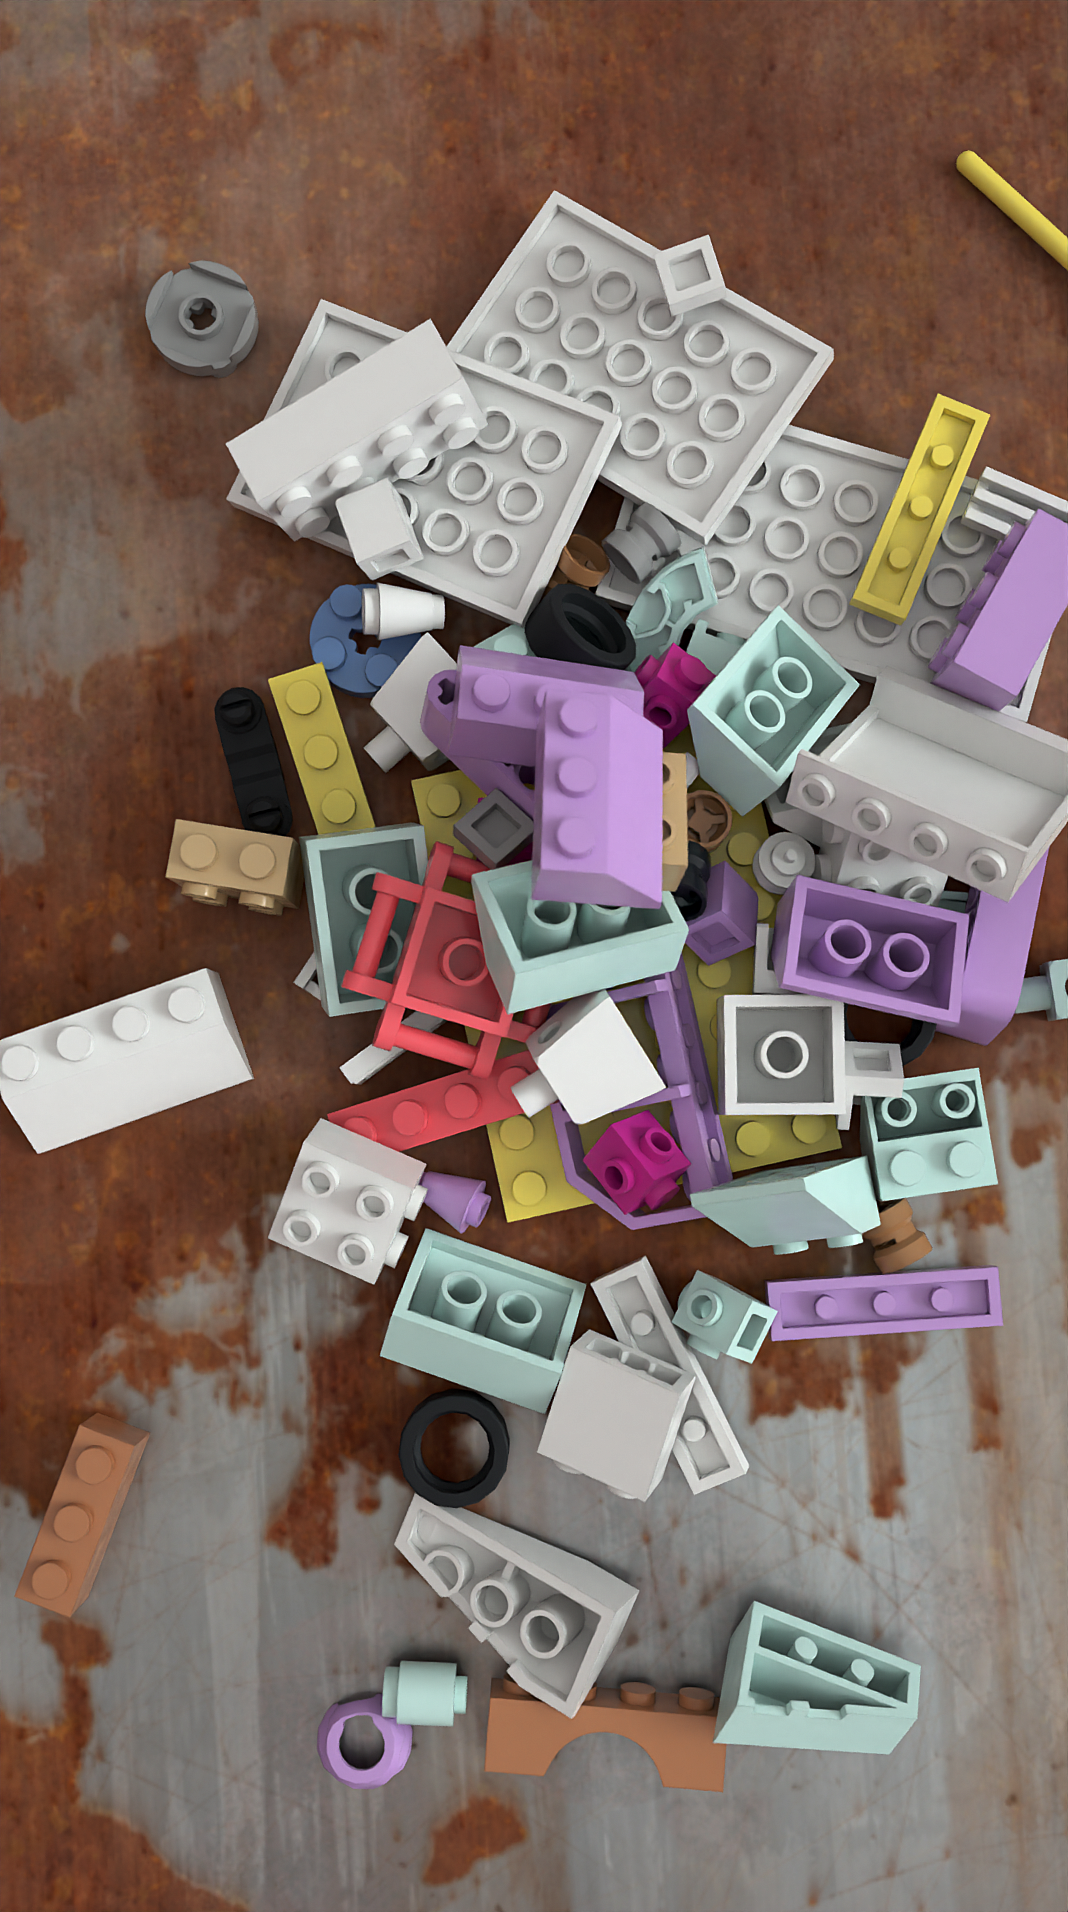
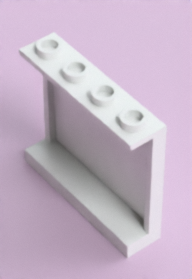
M886 666L877 676L870 705L819 756L804 749L798 752L785 802L1009 902L1068 822V740Z

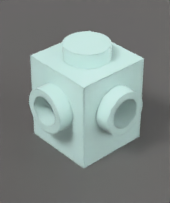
M697 1270L693 1280L684 1287L679 1296L678 1310L671 1323L690 1333L686 1342L688 1345L714 1359H718L720 1353L723 1352L726 1355L753 1363L778 1311L732 1285Z

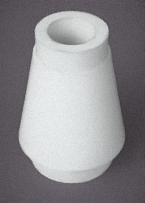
M378 582L376 588H363L362 629L364 635H377V640L444 628L445 604L443 595Z

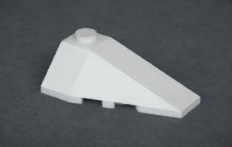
M416 1493L413 1496L394 1543L440 1597H449L472 1623L469 1630L481 1643L487 1640L508 1663L510 1667L506 1670L507 1673L521 1688L571 1719L576 1715L618 1643L639 1593L638 1589L588 1560L464 1508L436 1506Z

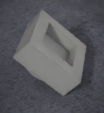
M495 788L453 825V836L492 870L505 867L533 841L534 822L502 792Z

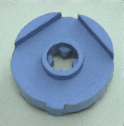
M342 585L332 592L330 598L320 606L314 616L310 629L312 656L315 664L321 662L324 664L329 682L334 688L350 696L373 698L421 639V633L383 639L379 648L369 647L366 654L357 653V643L352 640V637L356 632H363L362 590L363 588H376V585Z

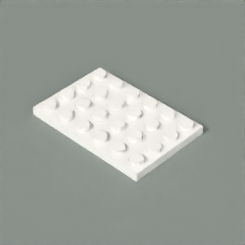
M554 190L453 336L447 348L619 415L622 427L597 480L639 506L645 502L653 505L674 527L706 546L834 360V349L726 288V298L671 316L653 254L661 250Z
M321 299L264 420L407 332ZM448 349L483 413L488 426L478 431L476 438L466 446L459 449H448L431 459L427 467L416 476L408 479L400 478L392 483L404 502L424 559L391 572V574L506 623L524 628L530 614L538 606L560 559L562 549L570 538L618 436L622 422L619 415ZM239 471L227 496V500L235 508L278 525L256 502ZM339 515L330 520L329 526L324 531L315 536L307 537L354 558Z

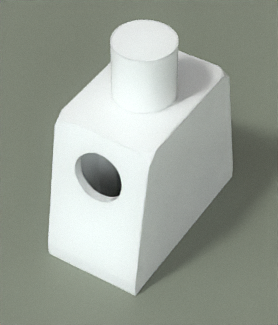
M428 632L421 637L370 703L387 727L363 748L385 773L409 752L428 771L434 770L450 760L426 737L420 724L426 691L431 678L443 670L457 669V663Z
M605 989L573 997L528 1037L525 1043L539 1069L510 1087L529 1118L559 1099L575 1124L587 1123L666 1088Z

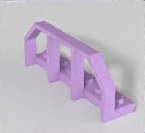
M681 952L676 970L644 978V983L608 991L607 993L614 1004L648 996L644 1003L645 1016L651 1029L656 1032L660 1050L657 1058V1070L667 1088L615 1111L671 1100L673 1108L670 1114L671 1132L674 1140L681 1145L683 1154L691 1163L682 1176L685 1194L691 1201V1193L732 1181L733 1177ZM569 1001L555 1005L551 1003L546 1021ZM560 1100L558 1103L550 1105L566 1181L629 1229L635 1230L707 1217L692 1207V1205L648 1213L639 1208L624 1215L594 1174L588 1171L587 1165L583 1161L585 1155L578 1124L573 1122Z

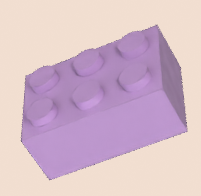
M1039 508L1025 525L1015 521L1003 541L999 540L982 568V571L986 574L981 579L977 588L969 592L956 614L955 619L959 623L949 638L945 637L928 665L929 669L936 672L930 682L931 684L996 711H1000L1018 696L1068 605V524Z

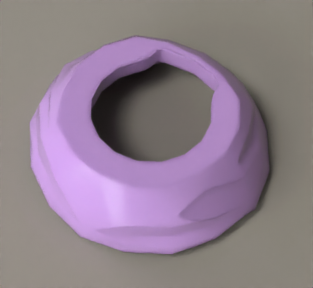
M381 1693L368 1699L332 1705L327 1710L318 1727L317 1751L324 1769L332 1774L336 1780L353 1789H374L386 1784L404 1768L411 1752L413 1733L411 1725L397 1724L396 1718L382 1717L383 1694ZM356 1715L371 1716L373 1723L380 1730L385 1741L382 1758L374 1766L367 1769H357L349 1765L343 1759L339 1749L345 1720Z

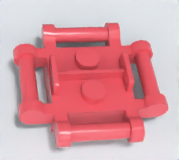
M436 841L428 859L422 885L376 872L371 889L377 891L353 970L346 969L341 987L386 1001L375 1030L373 1047L391 1051L393 1046L468 1068L469 1075L486 1080L491 1073L501 1038L507 1037L525 1043L528 1037L546 1022L551 1003L525 1010L522 1022L512 1020L514 1013L507 1015L486 965L475 901L442 891L446 875L471 883L472 874L490 869L481 861L453 853V846ZM399 899L416 903L392 983L377 979L375 976ZM405 1008L481 1030L479 1040L474 1046L401 1024Z

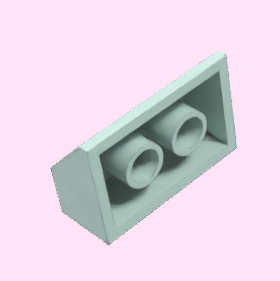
M779 605L772 610L687 709L700 777L742 817L781 787L794 770L798 752L801 749L809 751L860 685Z
M532 860L472 874L471 884L485 961L507 1015L676 970L689 928L670 891H662V905L660 909L531 900Z
M425 1228L393 1310L380 1356L545 1414L563 1371L587 1284Z

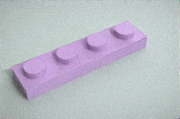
M994 1265L894 1271L887 1274L879 1272L764 1280L766 1305L778 1311L768 1330L771 1341L1003 1326L998 1267Z

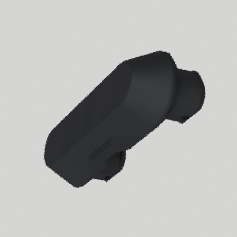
M244 687L232 688L225 691L218 698L214 710L242 824L245 830L286 836L290 832L293 815L264 704L253 690Z

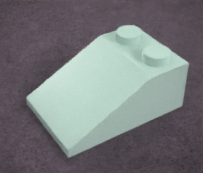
M867 1155L759 1171L690 1194L692 1207L751 1248L773 1245L774 1254L776 1255L809 1249L808 1240L826 1238L828 1248L859 1244L863 1242L862 1233L881 1225Z

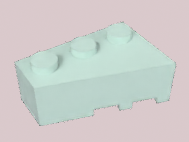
M753 1601L730 1638L713 1743L889 1755L917 1720L921 1666Z

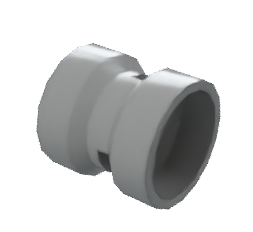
M645 502L631 514L630 523L626 526V530L614 529L602 540V547L612 563L630 581L640 584L652 573L653 561H657L660 557H669L681 546L682 542L670 521L657 508Z

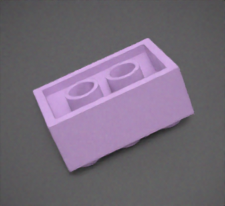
M460 645L448 755L535 767L537 723L546 689L611 694L642 716L644 691L634 672Z
M546 689L536 734L531 900L660 909L662 905L663 730L611 694Z
M797 875L777 905L771 959L778 986L782 989L955 1028L960 1020L969 914Z

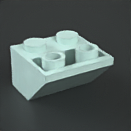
M979 1068L904 1078L902 1098L861 1096L860 1146L862 1156L867 1155L876 1200L888 1201L998 1184Z

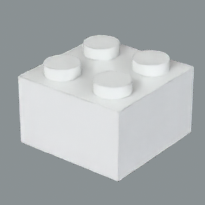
M723 995L717 999L718 1115H846L844 1002L813 995Z

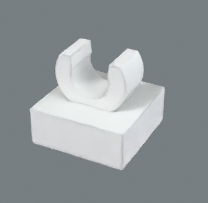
M709 234L653 254L656 270L671 316L726 298L725 283Z

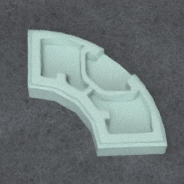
M704 547L689 551L670 562L643 588L626 620V625L631 630L636 643V658L624 671L635 672L642 661L650 654L658 659L673 642L679 646L683 631L698 614L718 604Z

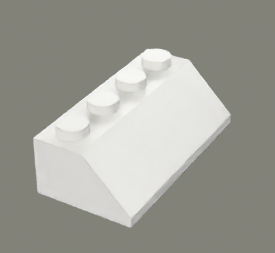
M207 968L0 1040V1093L5 1105L37 1154L254 1079L219 973Z

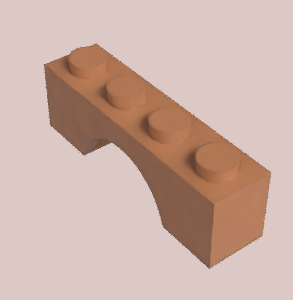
M507 1673L503 1679L492 1678L484 1771L544 1777L553 1758L569 1742L586 1734L608 1732L622 1735L641 1746L657 1767L663 1787L723 1792L727 1744L713 1743L720 1698L714 1697L713 1692L698 1687H685L679 1690V1694L656 1692L653 1686L640 1682L623 1683L620 1689L597 1687V1683L594 1682L576 1715L571 1719L521 1688Z

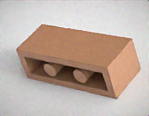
M98 1412L79 1425L14 1597L69 1618L89 1597L151 1432Z

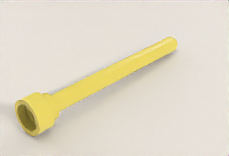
M972 151L962 152L956 161L958 171L1068 271V237Z

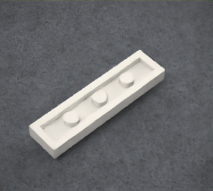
M646 1255L597 1277L590 1284L620 1343L696 1375L672 1447V1451L693 1494H698L746 1474L749 1464L691 1346L686 1343L687 1338L682 1328L671 1323L675 1314Z

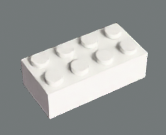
M429 319L227 442L226 445L256 502L295 542L301 537L315 536L329 526L330 520L339 515L335 504L338 498L384 478H388L393 483L400 478L408 479L416 476L427 467L431 459L448 449H459L469 444L476 438L478 431L488 426V423L432 320Z

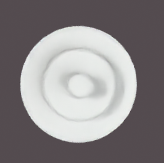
M791 832L776 833L770 836L756 851L752 863L753 874L759 885L773 894L784 895L797 875L812 876L815 869L814 851L811 845L798 834Z

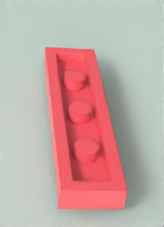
M526 1050L495 1060L491 1073L486 1080L469 1075L467 1069L329 1113L327 1116L331 1123L400 1152L525 1113L510 1087L537 1071L539 1067L535 1063L530 1051Z

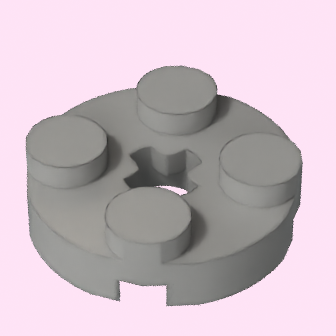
M200 260L189 263V269L181 270L175 275L172 270L169 271L153 286L146 303L145 316L147 326L156 349L168 364L183 373L195 376L212 375L218 378L229 376L234 372L237 364L243 361L251 351L259 329L257 307L246 284L232 269L211 261ZM205 308L212 309L211 315L215 322L205 329H195L194 322L189 319L192 313L201 315Z

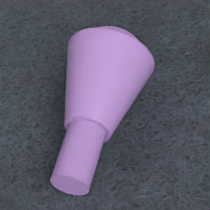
M428 1171L427 1173L423 1172L418 1184L428 1188L423 1202L461 1234L465 1232L469 1225L477 1228L485 1217L490 1205L491 1196L484 1193L486 1181Z

